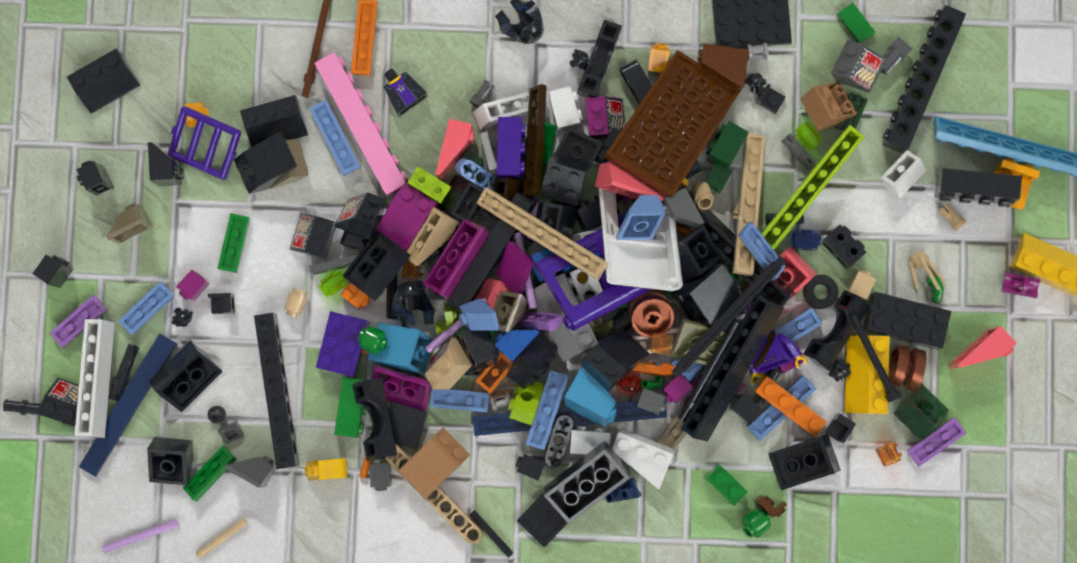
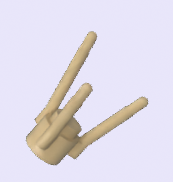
M922 250L909 256L911 261L908 262V265L911 269L915 291H918L915 267L917 270L924 267L935 288L940 290L929 267L941 279L942 284H945V280L929 260L928 255H925Z

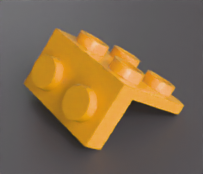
M1005 158V160L1003 159L996 163L994 173L1022 176L1020 200L1010 205L1012 208L1021 210L1025 206L1031 183L1038 179L1040 171L1035 170V167L1032 165L1016 164V161L1013 159Z

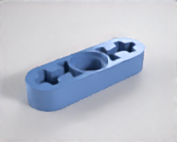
M463 158L457 162L456 172L460 176L483 189L487 187L494 191L487 183L495 184V176L471 160ZM464 165H466L467 168L472 170L471 173L465 171V169L463 168ZM482 172L483 179L477 182L476 175Z

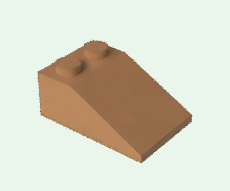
M442 428L398 472L426 499L470 454Z

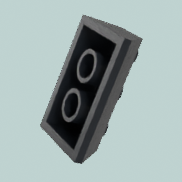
M118 49L112 50L67 76L73 90L91 114L141 86L125 57Z
M296 95L240 110L244 128L252 147L278 132H282L285 140L298 139L309 135L300 102Z
M377 230L342 276L376 301L411 255Z
M190 340L149 383L158 395L180 412H183L223 371L202 349Z

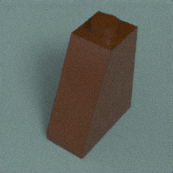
M704 44L702 49L698 50L697 60H700V64L739 90H743L749 50Z

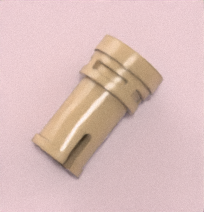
M948 203L938 210L948 220L949 225L954 231H957L967 222Z

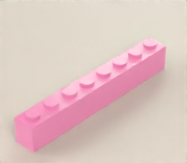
M335 52L315 62V65L386 196L390 197L398 193L404 183L409 180L404 171L400 172L397 165L400 163L395 154L390 155L388 149L391 147L386 138L382 139L379 135V132L382 130L377 121L372 122L370 116L373 114L368 105L364 106L361 102L364 97L359 88L354 89L352 83L355 81L350 72L346 74L343 69L346 64L342 57H337Z

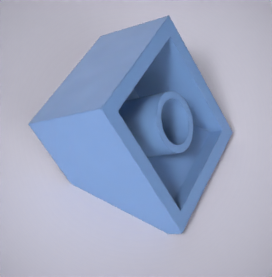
M658 195L639 196L629 209L617 233L616 240L653 239L666 213Z

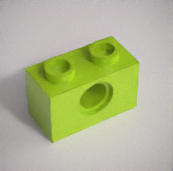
M417 167L408 182L410 186L441 204L451 188L420 167Z
M536 382L533 386L529 384L525 390L516 384L513 395H516V399H511L508 410H511L510 419L532 425L545 384Z

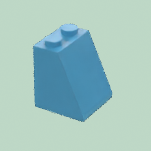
M378 323L377 328L386 333L388 345L384 351L381 350L378 354L368 352V360L376 365L425 377L431 356L426 347L434 340L418 329Z
M581 366L565 395V407L606 428L608 424L612 425L617 416L616 401Z

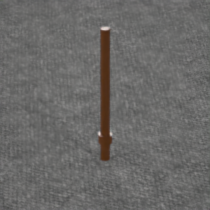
M323 0L307 73L304 74L302 97L309 98L311 86L315 82V62L318 60L331 0Z

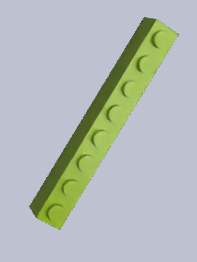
M851 125L840 134L761 232L773 250H775L864 139V136Z

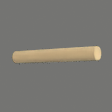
M242 518L196 552L198 558L201 559L248 524L246 519Z

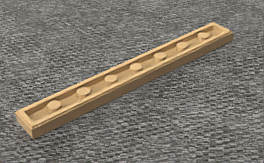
M748 133L745 138L733 273L746 276L753 275L755 258L738 234L750 222H753L758 228L765 136Z
M487 187L476 203L596 280L600 279L609 264Z

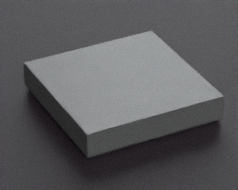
M486 131L482 132L480 137L489 173L495 176L497 175V168Z

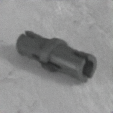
M788 134L781 141L793 153L792 156L796 157L806 169L816 162L806 152L804 145L801 146L791 134Z

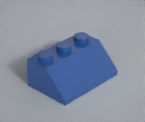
M537 330L509 331L506 334L502 332L495 339L497 342L495 346L512 362H515L517 356L540 333Z

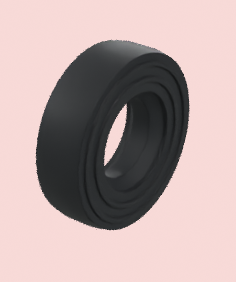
M815 275L803 289L806 302L816 309H826L836 302L839 293L836 282L827 275ZM821 284L827 287L828 295L825 299L815 297L814 288L817 285Z

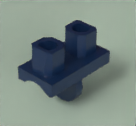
M630 478L605 496V500L607 503L639 498L642 494L637 488L636 479Z

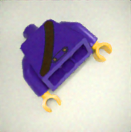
M773 330L769 333L749 368L750 373L753 374L751 382L756 384L755 376L759 377L761 382L764 378V372L793 362V358L796 359L795 365L798 368H801L798 360H804L807 365L808 359L806 356L800 355L801 352L791 339Z

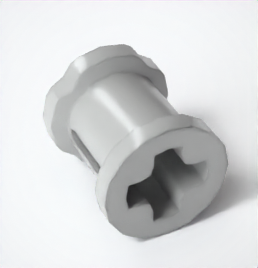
M766 42L755 46L747 44L746 50H749L748 61L759 58L768 59V46Z
M508 390L497 395L490 394L494 411H497V408L510 404L511 397Z

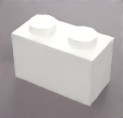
M571 86L549 91L548 96L557 131L567 130L568 126L572 128L579 127L580 120H583L581 110L577 109L575 102H578L576 91H572Z
M907 150L887 170L881 179L886 189L901 198L926 172L922 160Z
M576 426L575 430H571L570 453L586 455L604 441L610 446V433H607L605 428H595V432L587 431V427Z

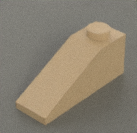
M433 207L407 251L411 255L408 260L416 266L421 264L450 239L459 222L450 215Z

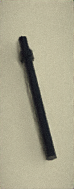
M734 319L691 396L687 397L684 402L685 406L678 417L679 420L685 422L741 324L740 321Z

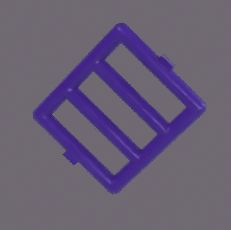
M181 107L176 126L172 127L171 134L173 136L168 149V156L221 180H225L231 163L237 156L235 151L241 131L189 107ZM188 115L197 119L187 155H183L176 150ZM204 123L215 127L204 163H201L194 159V155ZM224 131L231 134L232 138L220 171L211 167L221 133Z

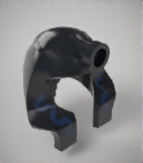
M511 0L510 3L518 12L520 22L518 24H511L509 18L501 10L495 16L501 33L523 44L537 42L544 32L543 19L539 8L532 0L527 2Z
M422 280L403 282L394 293L392 301L393 314L400 317L402 327L410 328L415 326L413 310L423 312L424 325L434 324L433 318L436 310L427 299L424 291L425 285H423L424 282Z

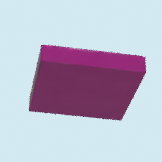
M508 241L496 275L513 293L522 295L534 262L514 241Z

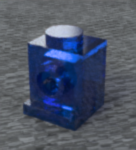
M799 229L792 231V248L794 250L815 251L818 249V246H821V234L813 233V230H801V233H799Z

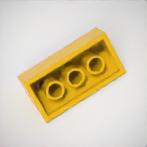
M1023 233L1009 268L1028 277L1040 279V282L1077 298V256Z
M850 336L846 343L845 363L850 364L849 370H851V374L845 380L844 413L888 414V402L884 396L886 395L884 392L886 389L859 336ZM868 336L889 378L890 336Z

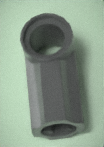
M899 36L883 55L887 60L880 72L887 75L897 63L902 61L912 50Z

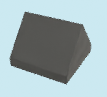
M237 420L218 430L226 444L244 436Z

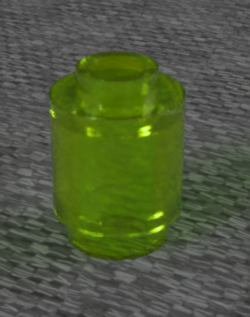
M807 121L795 130L797 138L807 150L811 148L813 151L822 144L820 142L822 137L813 125H809Z
M334 270L320 281L321 284L318 285V288L327 298L330 295H335L346 286L345 281L347 279L342 276L341 271L336 272Z

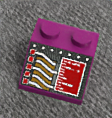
M602 96L585 99L588 136L594 139L607 138L613 127L622 131L625 126L623 98Z

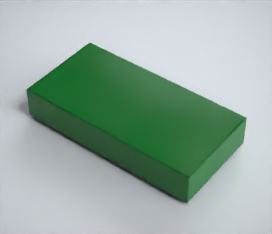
M851 3L837 14L858 43L864 42L875 34L874 29L854 3Z

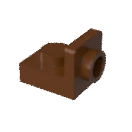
M759 495L754 500L772 518L775 516L778 518L786 511L784 508L787 505L785 501H781L774 508L773 505L775 503L767 495L765 497Z

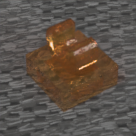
M409 260L402 267V279L417 278L423 276V273H419L417 271L418 266Z
M653 332L650 352L670 356L673 335Z
M892 442L875 449L883 466L901 461L902 452H897V443Z

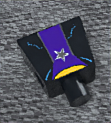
M392 68L384 74L389 81L384 86V89L398 117L428 97L427 92L407 72H403L398 76Z

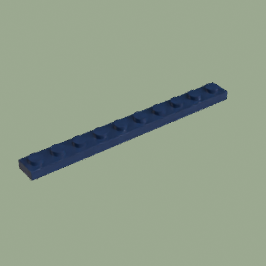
M637 401L616 403L617 416L613 423L667 418V410L665 407L664 412L656 415L636 407ZM558 408L556 414L557 416L562 412L569 413L573 418V427L597 424L568 408ZM511 413L473 417L474 436L530 431L532 425L510 419ZM564 418L563 421H560L561 428H563L565 424L568 423L567 418Z

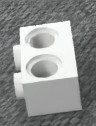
M577 269L570 272L571 276L568 277L572 288L576 287L578 295L575 297L580 304L586 301L584 298L586 291L592 290L597 295L603 290L599 281L588 275L586 283H579L577 275L583 271Z

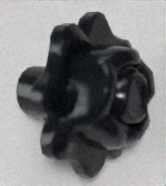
M575 49L570 65L573 68L578 66L579 69L585 71L589 63L588 54Z
M750 73L748 78H745V84L751 87L752 93H757L758 87L767 83L760 73Z
M180 307L174 310L175 315L172 317L171 323L176 325V327L188 326L193 312L188 309L182 310Z
M843 359L835 360L829 369L828 375L833 377L836 382H839L840 379L845 381L847 376L851 374V370H849L850 364L845 363Z

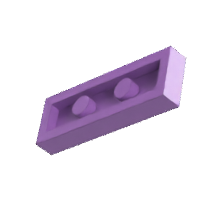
M92 295L52 330L50 335L62 348H65L84 331L85 319H98L108 309L96 295Z
M526 311L522 319L515 326L551 332L563 323V316L561 314Z
M953 417L906 451L916 465L920 467L965 435L966 432L958 420Z

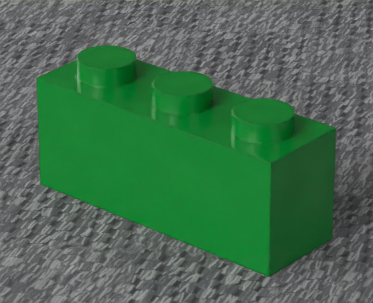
M343 377L334 435L359 438L360 434L363 435L365 423H362V417L366 415L367 410L355 403L352 384L360 382L362 379Z

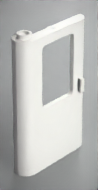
M598 188L604 258L609 263L606 267L607 282L614 285L667 291L680 289L683 283L675 220L665 214L654 235V240H616L619 231L616 195L613 192Z

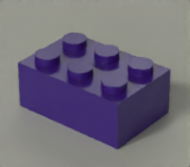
M498 117L497 178H511L521 181V176H524L525 164L524 161H521V157H525V142H522V138H525L526 127L525 123H522L521 117Z
M330 311L316 368L356 378L363 350L360 348V343H358V336L363 328L366 329L370 325V321Z

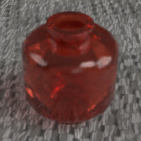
M631 371L616 385L617 392L628 396H635L637 393H640L642 390L641 381L643 380L640 373Z

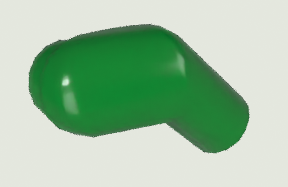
M934 276L940 287V290H937L928 277L926 282L934 290L931 302L940 304L944 292L941 279L938 276Z
M656 376L655 381L644 379L641 381V387L647 390L662 389L665 386V378Z

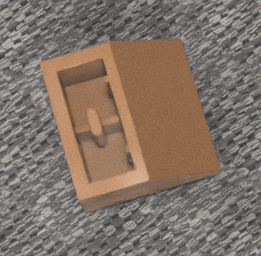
M840 82L814 86L800 98L817 131L832 128L857 114Z

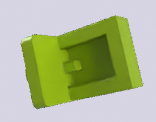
M445 303L444 309L446 320L436 322L437 334H442L458 320L457 311L447 305V303Z

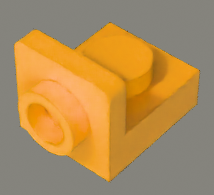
M656 43L651 45L648 71L662 73L668 64L670 48L666 44Z

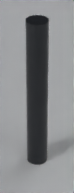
M476 510L469 514L508 558L514 553Z

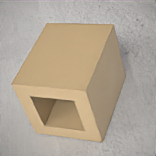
M857 271L847 291L858 295L865 301L876 279L868 271Z

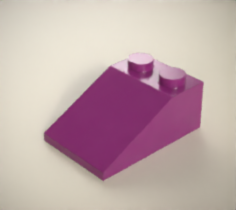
M404 183L393 198L374 234L377 230L407 252L433 207L438 209L437 203L412 186Z

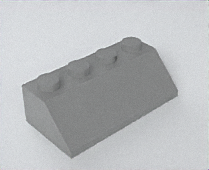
M563 273L555 277L571 305H578L579 303L565 274ZM546 283L533 289L538 312L561 314L564 319V312ZM564 323L558 325L556 330L548 332L553 343L558 347L557 351L563 362L593 348L598 343L589 323L575 331L567 329Z

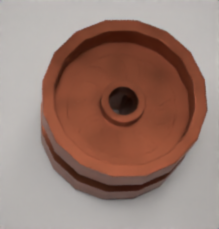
M651 289L628 303V312L632 326L642 336L658 337L671 328L674 321V312L665 292Z
M899 344L894 347L889 361V380L893 387L899 388L903 384L906 390L915 392L919 389L926 368L927 357L925 350L914 348L910 352L908 346Z

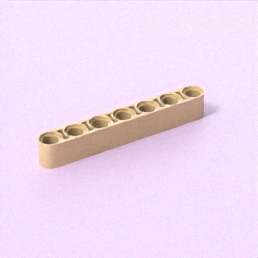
M395 443L397 455L386 458V460L399 471L401 469V461L404 459L409 461L411 457ZM439 486L436 489L438 493L436 498L428 497L425 500L468 543H478L482 538L481 528ZM447 501L451 504L449 512H444L441 509L442 502ZM457 515L464 517V525H456L454 519ZM471 529H475L479 533V537L475 540L470 539L468 536V531Z

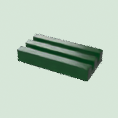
M850 92L848 99L850 102L852 99L855 100L853 104L854 110H856L858 103L861 102L852 125L856 129L868 99L861 98V96H856ZM852 117L847 119L844 126L841 125V122L835 128L844 131L849 126Z

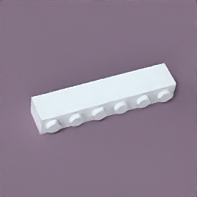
M85 319L75 436L105 438L115 322L102 319Z

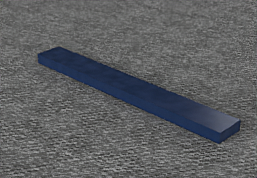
M159 333L107 419L105 438L95 439L79 465L81 469L95 477L98 476L150 390L151 384L149 381L164 367L177 345L176 342Z

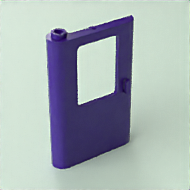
M623 217V218H621V219L618 220V227H619V229H620V227H621V225H622V223H623L625 217ZM602 229L576 242L592 253L599 252L605 260ZM555 253L534 263L564 312V325L572 331L651 290L649 288L614 285L573 306L554 277L556 272L572 264Z

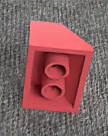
M612 161L600 164L595 187L635 200L640 195H658L660 201L664 200L663 194Z

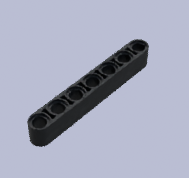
M635 59L619 68V72L638 105H640L651 89L652 84L639 62ZM697 160L686 175V179L702 171Z
M519 192L516 193L511 201L528 213L531 212L535 204L534 201ZM499 219L449 297L447 305L460 312L459 306L474 301L504 254L508 241H512L514 234L518 232L516 228Z

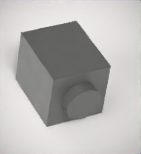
M642 388L636 407L659 415L660 412H664L667 401H664L665 396Z
M390 463L369 464L370 487H375V491H385L387 487L392 486Z

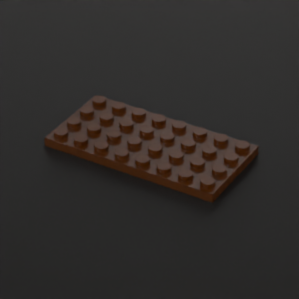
M677 50L604 157L664 196L672 198L741 90Z

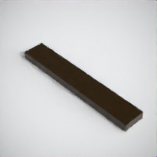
M544 84L529 89L523 195L527 198L541 195L547 85Z

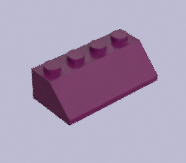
M463 219L423 285L448 300L487 240L489 233L483 227Z

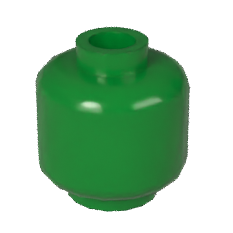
M368 326L366 329L363 328L358 336L360 348L372 354H378L381 350L384 351L388 345L385 331L373 326Z
M753 509L742 519V529L750 538H760L771 527L770 516L765 510Z

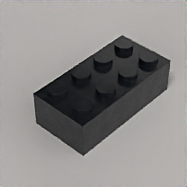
M943 168L936 175L934 197L940 198L939 200L944 202L956 199L959 200V203L965 204L976 201L979 205L987 206L990 203H996L999 207H1010V205L1020 200L1022 176Z
M879 292L871 293L868 304L870 307L866 312L863 325L866 332L890 336L893 339L936 350L943 349L951 311Z
M604 441L545 485L544 497L569 524L630 479V471L607 442Z

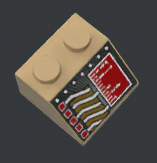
M452 335L429 360L425 376L433 390H450L472 366L455 335Z

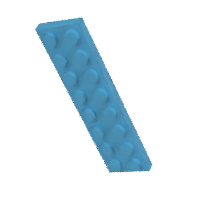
M938 116L934 117V135L941 142H953L960 147H972L979 152H991L998 157H1010L1017 162L1025 161L1036 167L1044 166L1052 171H1063L1077 177V153Z

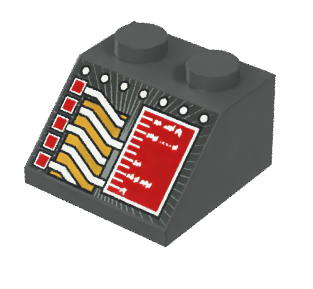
M847 39L831 74L836 82L870 93L887 59L866 45Z

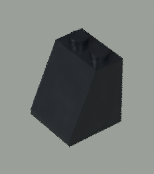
M714 264L702 275L690 279L680 289L671 292L690 321L709 325L726 312L742 294L740 286L732 279L729 269L723 264Z

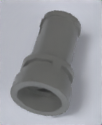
M484 80L478 92L470 99V104L478 108L486 103L487 97L495 86L492 83L488 86L490 82Z

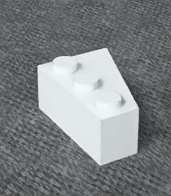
M622 428L619 430L612 447L613 451L657 489H660L674 454V449Z

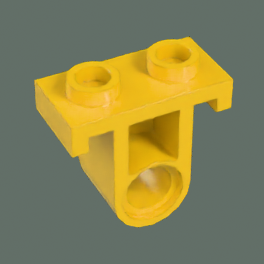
M346 458L307 461L305 476L308 477V481L347 478Z

